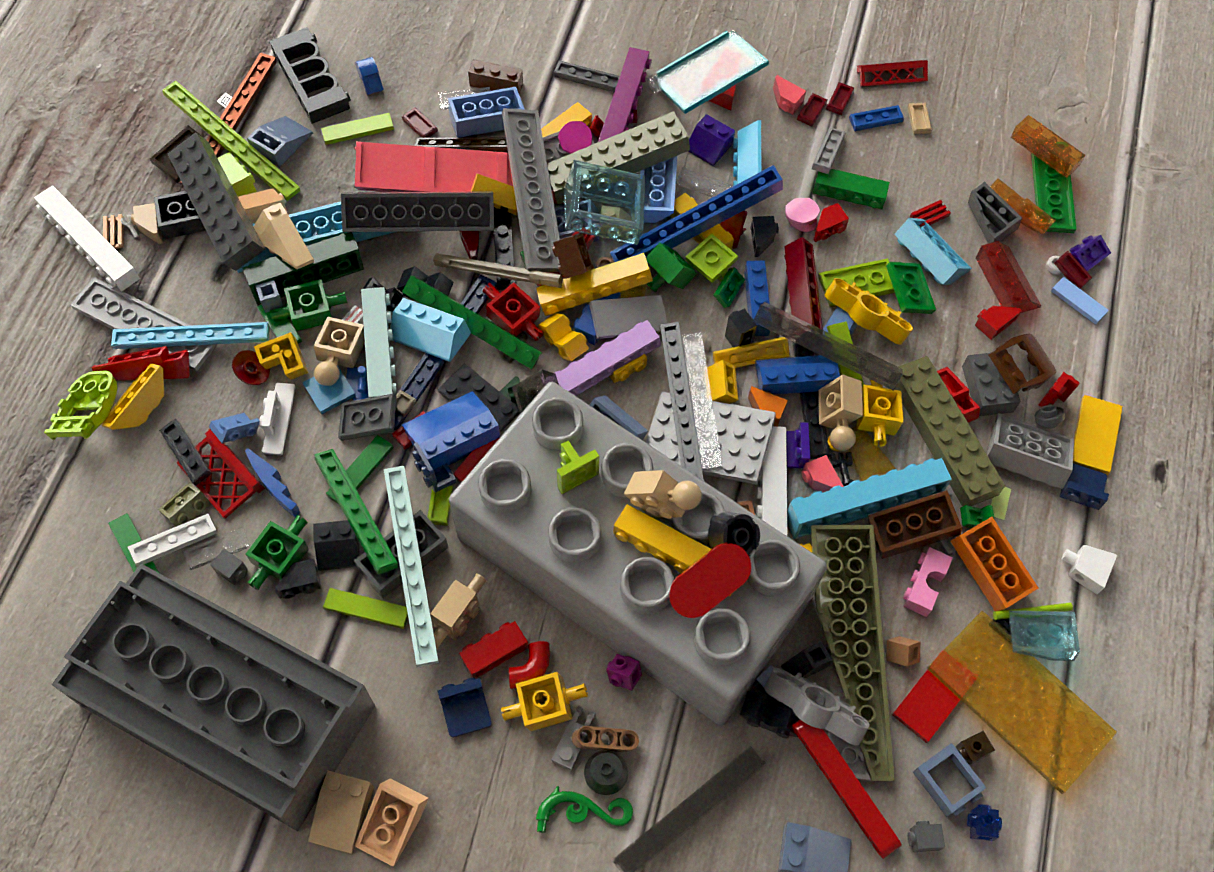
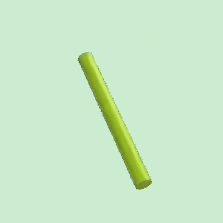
M1069 602L994 611L993 618L994 620L1072 611L1073 605Z

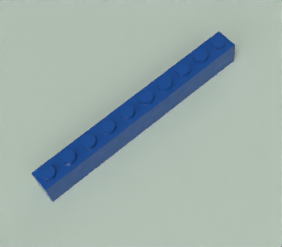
M772 165L611 251V258L613 262H617L644 253L646 258L659 242L674 248L783 190V179L775 166Z

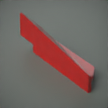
M167 346L115 355L107 359L108 363L91 367L93 371H109L116 381L136 380L150 364L159 365L163 368V379H185L190 376L188 350L169 354Z

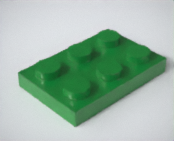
M889 262L886 265L902 313L933 314L936 311L920 264Z

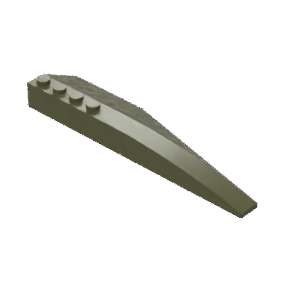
M811 525L812 553L827 564L825 574L815 592L816 609L846 703L850 706H856L854 712L869 723V728L860 743L871 781H894L874 526Z

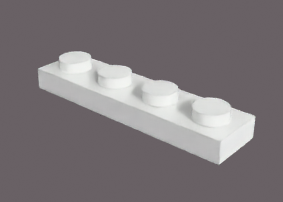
M206 514L128 546V549L136 567H138L140 563L146 564L215 535L217 531L209 514Z

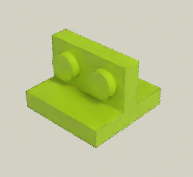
M711 233L685 256V260L713 283L716 279L719 281L723 280L728 272V268L738 260V255Z
M569 440L561 444V453L559 455L562 462L560 463L561 468L557 469V487L561 494H564L599 475L600 456L594 449L579 457Z

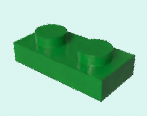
M735 267L729 268L713 295L724 308L731 305L745 281Z

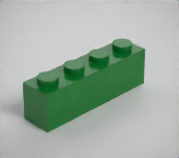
M831 169L829 174L818 171L813 194L883 209L890 182Z

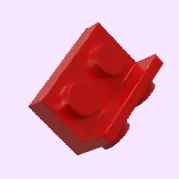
M1063 372L1038 405L1040 407L1047 406L1049 403L1053 405L1057 399L1065 402L1079 386L1080 382L1073 376Z

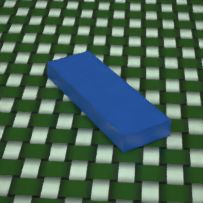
M899 105L850 114L849 120L854 131L901 123L904 121V116Z

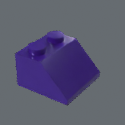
M706 114L697 123L689 138L690 150L688 152L714 166L733 145L735 130Z

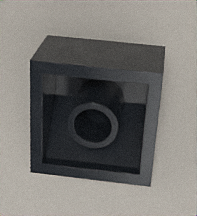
M349 521L313 524V539L318 571L356 567L354 560L360 557L359 540Z

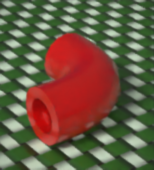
M537 641L528 645L529 660L523 666L508 668L510 689H515L517 683L544 676L550 662L549 642Z

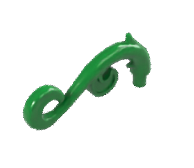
M557 786L541 803L536 814V821H538L537 832L546 833V824L549 822V817L556 812L553 808L563 802H574L580 806L578 811L574 810L572 804L568 806L566 817L571 823L583 822L587 817L589 809L611 825L624 826L632 819L633 807L627 799H614L609 804L608 811L611 812L612 809L620 807L623 810V817L613 819L588 797L572 791L559 792L560 787Z

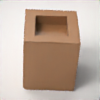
M901 636L887 640L886 660L904 666L919 663L921 642Z

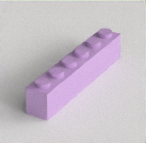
M648 320L643 323L640 322L628 332L619 334L611 342H605L601 348L594 352H588L579 361L570 363L562 371H556L548 378L549 382H555L571 394L577 396L612 375L618 368L661 346L660 337Z

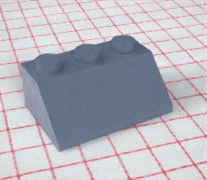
M606 395L592 400L591 407L639 439H644L648 430Z

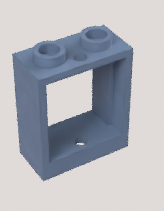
M952 743L913 771L914 775L946 817L952 813L956 817L966 809L965 803L969 800L972 804L983 797L981 792L986 789V786ZM949 757L974 788L973 791L954 805L928 773Z

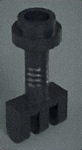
M846 452V459H844L843 453H838V460L835 453H831V464L833 468L839 467L842 476L841 483L843 486L849 485V483L854 481L850 479L847 466H852L853 464L851 452Z

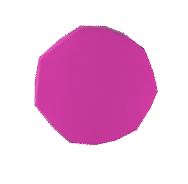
M569 121L561 128L558 140L562 150L571 154L591 146L592 134L590 128L582 121Z

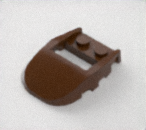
M1030 333L1015 336L988 354L1013 394H1016L1021 389L1023 392L1033 388L1037 389L1056 374V369L1037 339ZM1018 344L1022 350L1027 351L1028 362L1038 368L1037 377L1029 381L1025 379L1023 372L1019 370L1013 357L1006 350L1009 347Z

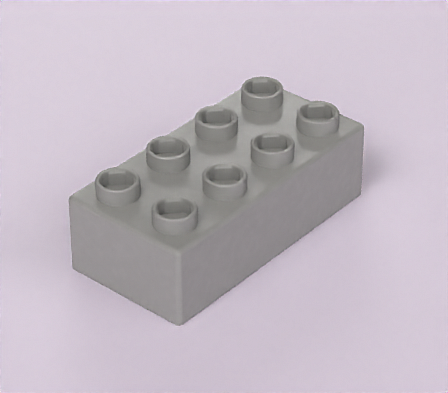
M548 382L449 497L459 540L615 652L639 661L643 672L721 726L727 723L747 694V691L750 690L755 680L808 607L827 569V564L824 560L555 382ZM569 440L579 457L595 449L600 456L599 475L561 494L557 487V469L561 468L560 463L562 462L559 455L561 453V444ZM664 470L678 483L692 481L700 487L702 498L698 506L691 510H685L682 517H672L671 519L657 518L656 520L709 547L708 529L710 519L722 512L729 511L749 515L760 528L759 545L756 550L753 549L749 554L751 555L749 556L751 560V573L748 580L735 590L731 597L728 596L701 617L687 618L681 616L673 609L670 603L669 591L673 580L681 574L674 569V566L654 558V555L648 552L643 553L637 550L633 544L628 541L622 542L613 534L614 524L627 504L645 513L640 507L633 505L630 499L624 495L634 472Z

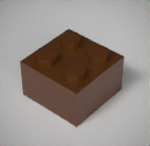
M583 232L553 242L552 250L560 263L558 265L561 275H564L565 279L594 269Z

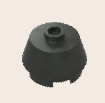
M599 751L593 754L585 765V781L589 788L598 794H615L627 782V764L619 754L613 751Z

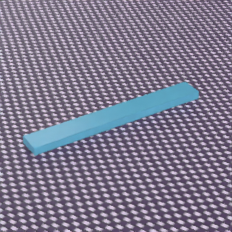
M255 322L113 329L111 347L113 349L267 342L269 341V323Z

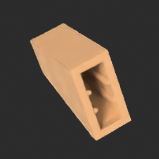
M274 188L238 197L252 224L256 223L264 209L272 205L281 203L287 211L284 196L281 193L278 194Z

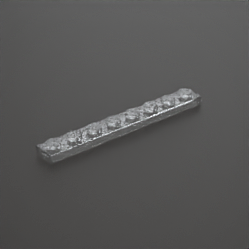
M702 333L682 335L703 473L723 470Z

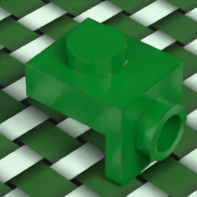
M968 505L960 507L963 527L973 528L990 517L994 518L993 506L991 505L983 508Z

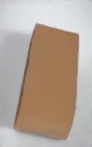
M583 726L574 731L572 742L577 748L628 752L638 746L639 737L632 730ZM581 732H585L588 735L587 743H583L580 740ZM603 733L609 737L608 745H605L601 740ZM624 735L630 739L629 747L623 743Z

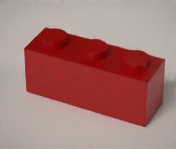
M516 621L512 623L506 622L493 634L487 633L482 636L481 641L474 645L472 643L462 648V652L459 655L471 678L477 679L528 649V641Z

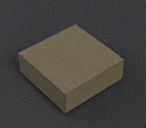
M400 390L396 394V412L405 417L417 401Z

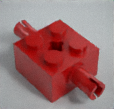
M513 282L501 293L491 283L488 284L489 288L485 286L482 292L491 299L486 305V316L493 323L515 337L523 331H526L535 341L539 340L537 337L541 338L544 332L533 323L540 316V306Z

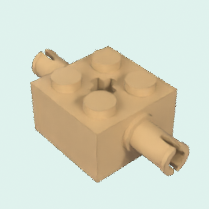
M476 573L467 587L455 580L430 613L436 628L434 637L437 650L447 636L454 640L458 636H462L468 627L467 623L469 620L474 619L479 613L477 594L487 582L480 574Z

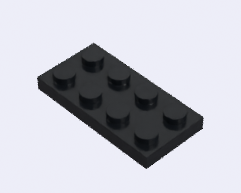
M465 363L438 388V392L450 402L473 391L490 410L499 425L500 433L521 413V409Z

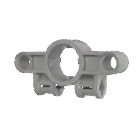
M773 669L764 687L769 695L792 708L796 716L806 724L826 729L852 745H859L869 728V723L854 712L856 706L846 704L840 700L839 696L835 697L828 690L817 686L816 682L811 683L801 677V673L793 676L783 669Z

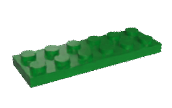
M1032 141L1030 147L1038 231L1074 234L1076 231V219L1068 144Z

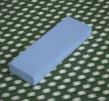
M1065 277L1051 290L1052 293L1095 325L1109 311Z

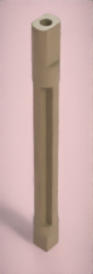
M436 253L433 258L435 266L561 288L563 284V278L559 274L536 270L529 271L524 268Z

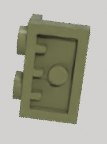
M189 482L158 510L177 527L194 520L211 503L198 488Z

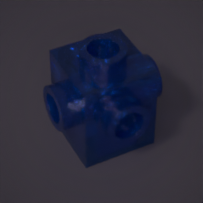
M979 804L967 815L970 838L985 841L998 839L999 831L1002 828V818L999 817V810L991 809L990 805Z

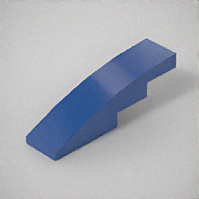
M247 448L245 452L266 490L280 506L296 518L300 510L297 504L289 499L291 494L287 486L279 481L281 476L278 470Z

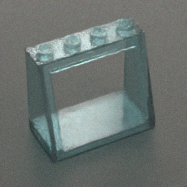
M573 160L564 188L565 229L638 245L644 228L645 176ZM579 197L631 209L632 221L579 210Z

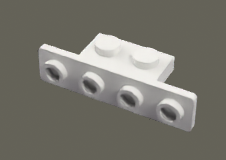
M276 383L275 390L268 391L267 398H264V414L260 416L259 422L260 427H262L265 433L263 454L283 455L296 389L295 384Z

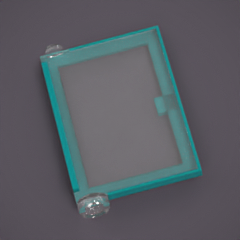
M740 29L732 30L729 33L725 31L656 72L657 75L654 77L651 75L647 78V83L654 93L661 90L686 114L768 66L769 61L743 39Z

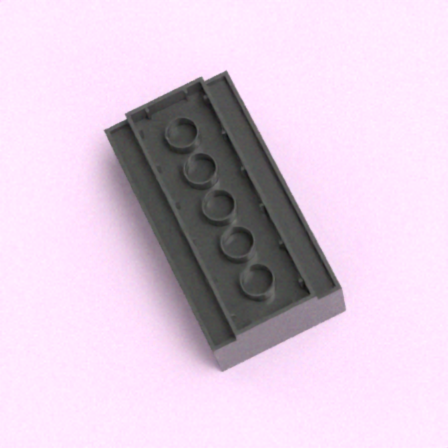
M141 563L126 583L119 581L65 654L64 658L68 660V663L51 684L79 706L297 832L319 798L327 771H336L375 707L363 684Z

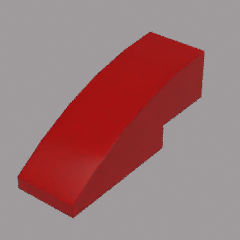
M948 367L938 370L939 376L966 421L969 423L978 419L980 407L969 396V389Z

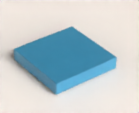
M340 369L339 379L333 385L323 386L316 381L315 377L302 382L321 415L356 396Z

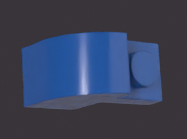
M373 57L355 61L366 94L369 95L383 91L379 71Z

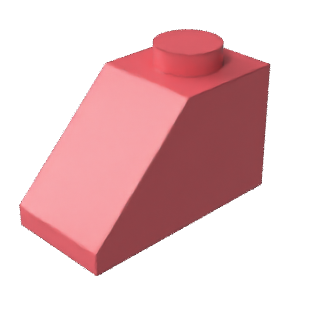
M778 75L775 77L773 90L778 107L793 115L803 104L806 90Z
M827 455L805 463L802 470V478L809 484L811 489L822 491L823 493L835 486L844 487Z

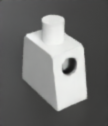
M1083 545L1077 554L1066 549L1061 560L1072 565L1068 574L1069 577L1093 593L1098 594L1106 586L1117 555Z

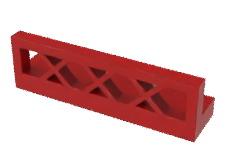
M928 60L857 65V72H860V86L928 81ZM923 67V78H917L913 72L917 68ZM901 69L908 73L904 79H900L896 75ZM884 70H887L892 75L887 81L880 77ZM865 72H871L875 75L871 82H865Z

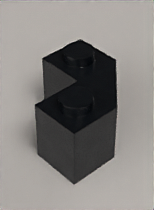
M413 266L403 271L396 289L402 292L412 275L449 296L454 282L441 272L428 276ZM402 292V294H403L404 296H406V297H408V298H410V299H413V298L409 297L408 295H406V294H404V293Z
M747 691L740 712V716L747 720V724L753 727L764 728L782 738L788 739L789 736L798 737L792 725L800 719L792 708L782 702H776L764 692Z

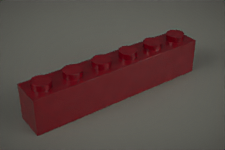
M801 237L784 246V258L788 277L787 287L790 296L792 334L796 340L806 345L823 337L824 334L813 244Z

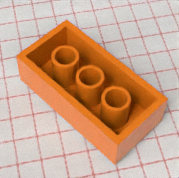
M993 517L950 541L994 611L1004 610L1039 589Z

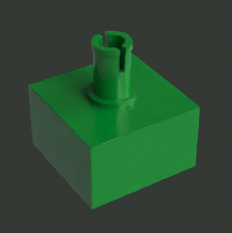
M661 242L646 257V261L658 272L652 279L653 281L647 284L654 292H657L665 281L670 285L684 289L697 275V272L675 249Z

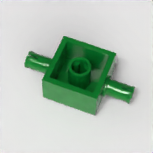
M321 279L284 288L288 304L285 307L271 309L270 314L273 321L290 317L295 330L300 331L324 325L327 317L332 318L330 312L332 306L348 302L345 291L328 296Z
M297 515L288 529H284L272 521L267 524L245 554L249 561L258 567L252 578L247 582L251 587L259 590L267 577L271 575L281 580L293 563L302 560L309 550L305 540L298 537L303 528L308 524L304 518Z

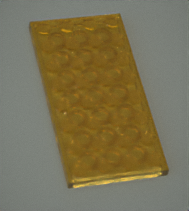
M981 611L927 667L934 676L1061 794L1069 789L1117 733L1116 730L984 611Z

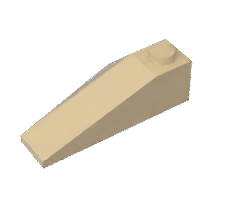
M281 203L272 205L261 212L254 225V229L263 246L268 248L272 254L276 253L283 261L296 269L315 262Z

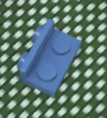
M245 413L211 421L209 428L221 443L253 436L257 432L260 420L258 418L250 420Z

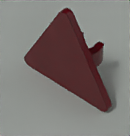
M742 211L720 223L721 227L734 238L733 249L737 248L740 236L746 231V228H743L747 217V211Z

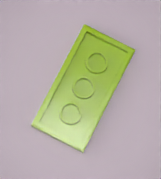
M888 258L818 274L824 294L835 278L842 279L850 285L855 282L856 286L864 291L868 290L870 294L876 297L895 293L886 265L889 263ZM827 299L828 304H829L830 307H831V306H836L835 304H833L832 302H830V301Z

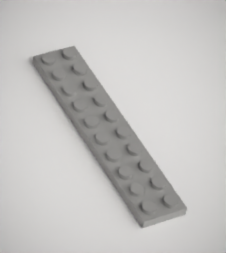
M504 108L502 116L526 270L559 272L558 265L560 263L558 257H555L552 246H554L553 242L560 240L539 113L537 110Z

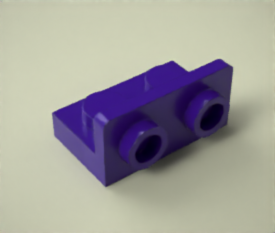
M1090 235L1082 240L1083 243L1081 245L1078 244L1069 250L1086 271L1111 254L1101 235L1095 237Z
M800 422L798 430L786 431L787 468H804L805 463L810 460L809 425L807 422Z

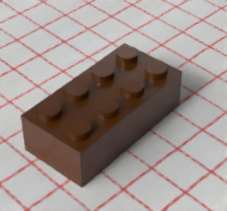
M948 490L868 515L869 525L874 526V538L881 559L961 535L962 531L961 523Z

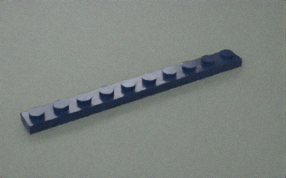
M480 275L460 304L478 314L489 299L482 292L484 287L487 286L489 288L488 284L491 283L496 288L497 282ZM425 353L400 390L418 401L446 360ZM395 411L394 430L399 429L408 414L404 417Z

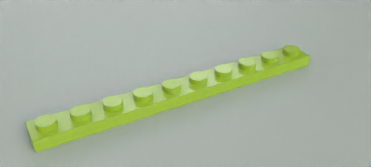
M174 81L162 90L163 95L237 157L267 185L274 188L278 194L281 193L286 201L300 192V187L180 83Z

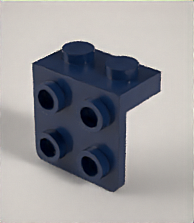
M417 442L413 444L414 451H412V454L416 460L414 461L415 466L419 472H423V479L428 488L432 487L434 493L457 483L447 463L433 470Z
M1073 463L1072 473L1064 488L1061 489L1060 497L1100 510L1108 501L1109 494L1104 492L1107 475Z
M468 678L462 684H447L441 690H437L450 737H458L489 728L492 725L480 678Z

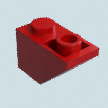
M838 203L822 209L813 239L815 242L826 240L831 235L840 234L845 231L849 218Z

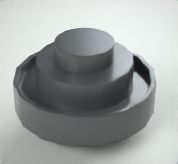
M1054 405L1044 406L1035 412V421L1037 424L1048 429L1055 428L1065 419L1064 409Z

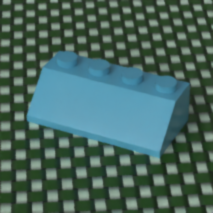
M757 120L740 129L737 133V138L733 139V149H736V152L733 153V163H736V166H733V177H736V181H733V186L762 171L761 120Z
M908 218L894 234L898 238L897 241L910 250V255L918 259L922 263L921 266L927 272H931L934 275V280L940 285H950L972 269L924 219Z
M403 298L393 311L390 327L393 333V341L449 362L452 361L471 334L463 318Z

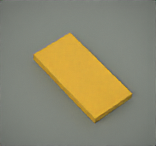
M1087 395L1082 397L1074 436V464L1106 475L1111 472L1123 406Z

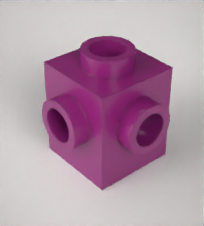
M616 654L606 668L609 682L612 685L631 691L642 676L639 661L629 656Z

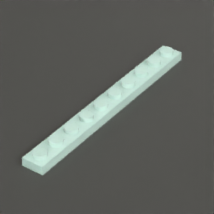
M399 466L384 469L416 665L418 668L437 664L439 660L405 467Z

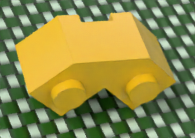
M555 313L538 324L540 330L544 332L543 335L546 341L551 346L554 344L559 349L558 354L565 360L573 361L589 349L586 344V337L582 333L572 331L570 321L566 315Z

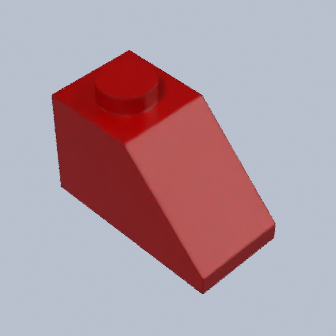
M991 306L988 310L983 309L977 315L978 320L975 326L992 340L1014 323L1022 310L1014 307Z

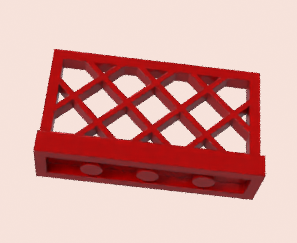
M209 429L205 433L207 437L195 447L201 455L202 449L207 444L211 446L210 455L201 456L203 459H210L209 469L211 472H221L220 482H211V474L206 482H201L197 487L222 517L226 519L255 492L260 493L265 487L226 443H221L213 431ZM214 459L223 460L222 468H213ZM178 461L177 464H178V465L180 466V468L184 471L183 467L181 466V464H180L179 461ZM226 472L235 473L234 482H225ZM210 486H219L218 496H211L209 494ZM224 486H233L232 496H223ZM238 486H246L249 489L242 496H237ZM222 499H231V506L224 511L221 508Z

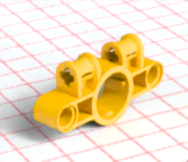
M835 278L824 294L830 302L846 311L859 326L868 330H875L898 345H902L913 330L909 322L899 317L900 311L893 310L888 306V303H884L878 297L870 294L868 290H862L856 286L855 282L850 285L842 279Z

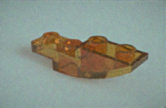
M999 178L990 186L1022 217L1021 224L1043 235L1055 222L1046 212L1028 198L1024 199Z

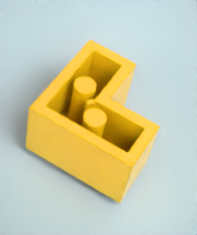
M291 332L254 346L259 362L265 369L282 364L284 373L290 380L309 373L297 340Z

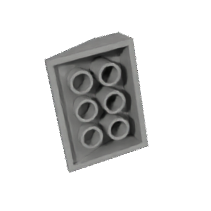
M998 413L986 454L995 467H1001L1012 473L1027 476L1032 480L1047 483L1051 487L1063 489L1073 470L1074 439Z

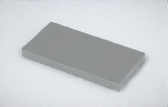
M661 295L596 300L589 303L597 339L618 337L619 334L628 332L636 324L643 323L646 320L649 321L656 333H661L660 325L668 324Z

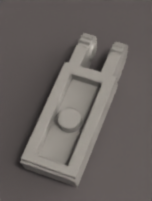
M582 706L577 707L573 719L569 721L551 759L552 762L569 770H572L581 751V748H577L573 744L572 734L575 730L583 727L577 723L583 713ZM591 711L588 714L584 726H591L596 714L595 712ZM581 732L580 740L585 743L588 735L585 732Z

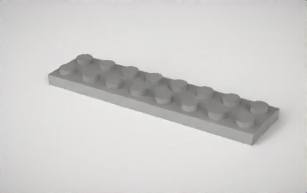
M95 277L71 303V307L74 310L111 329L191 326L123 291L121 292L115 287L113 288L111 285ZM218 344L172 346L167 348L169 354L188 350L189 368L197 372Z

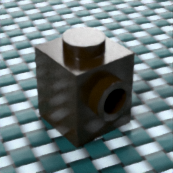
M984 730L961 741L956 746L958 752L969 765L989 756L995 751Z

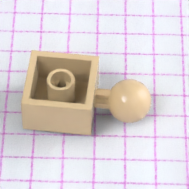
M327 317L314 344L317 360L323 361L314 370V377L319 384L330 386L337 382L340 375L337 365L354 368L365 344L364 325Z
M842 374L819 389V425L834 429L830 435V442L835 449L839 451L849 450L855 444L856 436L854 431L848 427V424L863 416L862 381Z
M664 470L634 472L624 492V495L630 499L633 505L640 507L645 511V514L654 519L682 517L685 510H691L698 506L702 498L701 489L696 483L692 481L678 483Z

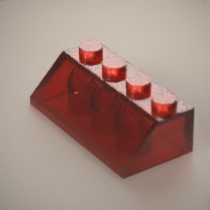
M999 241L981 245L976 260L1000 305L1020 308L1022 310L1021 313L1040 308L1041 304L1010 247Z

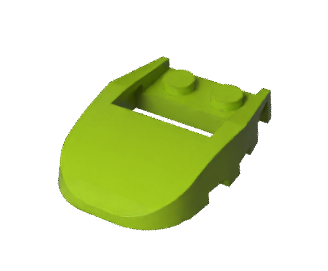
M109 371L88 372L79 377L68 389L70 394L66 399L59 401L57 405L60 408L57 414H53L50 419L52 422L51 427L44 431L52 440H55L56 437H83L88 439L103 423L111 411L117 394V382ZM77 410H97L96 412H91L89 416H73Z

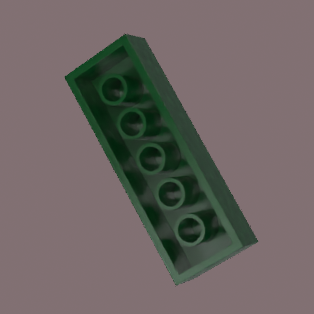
M352 232L342 233L339 236L324 239L312 245H306L315 262L299 269L283 261L279 255L242 267L257 306L261 305L256 285L274 280L282 298L286 296L284 288L321 279L322 283H326L364 270L359 248Z

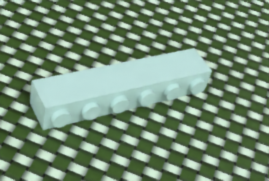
M384 287L361 289L369 398L392 393L397 394V385L393 383L392 376H396L395 365H391V358H394V348L390 347L393 333L392 329H389L388 323H392L391 311H387V305H390V295L386 294Z

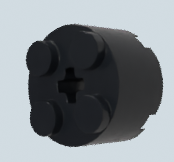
M729 511L722 512L710 519L708 546L710 549H713L719 544H735L742 547L748 556H751L749 554L753 549H757L760 542V528L749 515Z

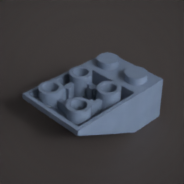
M284 116L259 126L247 140L250 145L271 163L280 168L313 134V131Z

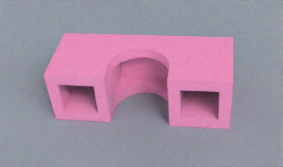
M929 547L926 553L922 552L917 562L920 564L919 570L915 569L910 579L913 582L912 587H907L903 599H906L903 607L927 617L933 609L939 592L929 588L926 579L932 578L941 582L947 574L953 557Z

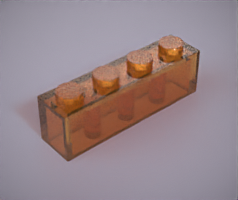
M1030 115L1026 116L1015 127L1011 135L1015 142L1066 178L1080 166L1085 157V154Z

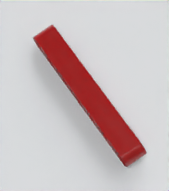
M801 719L793 724L794 732L880 857L884 859L901 847L902 844L825 731L810 726Z

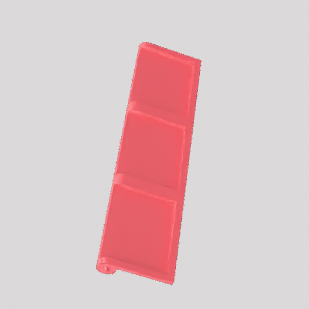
M356 142V147L354 148L356 150L355 188L361 191H471L476 173L513 186L507 152ZM553 196V202H554L555 204H557V202H556V200H555V198H554V196ZM571 199V200H569V201H567V202H564V203H562V204H570V203H573V202H574V199Z

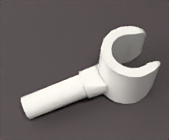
M127 215L129 218L128 223L124 218H121V223L128 226L135 239L138 238L139 235L133 226L131 215Z

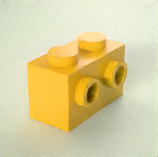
M721 360L705 368L707 399L728 404L738 401L735 366Z

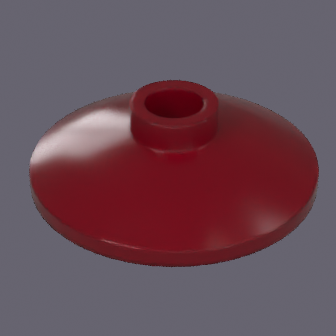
M240 351L232 360V369L235 375L246 384H263L270 375V368L265 369L260 364L255 351Z

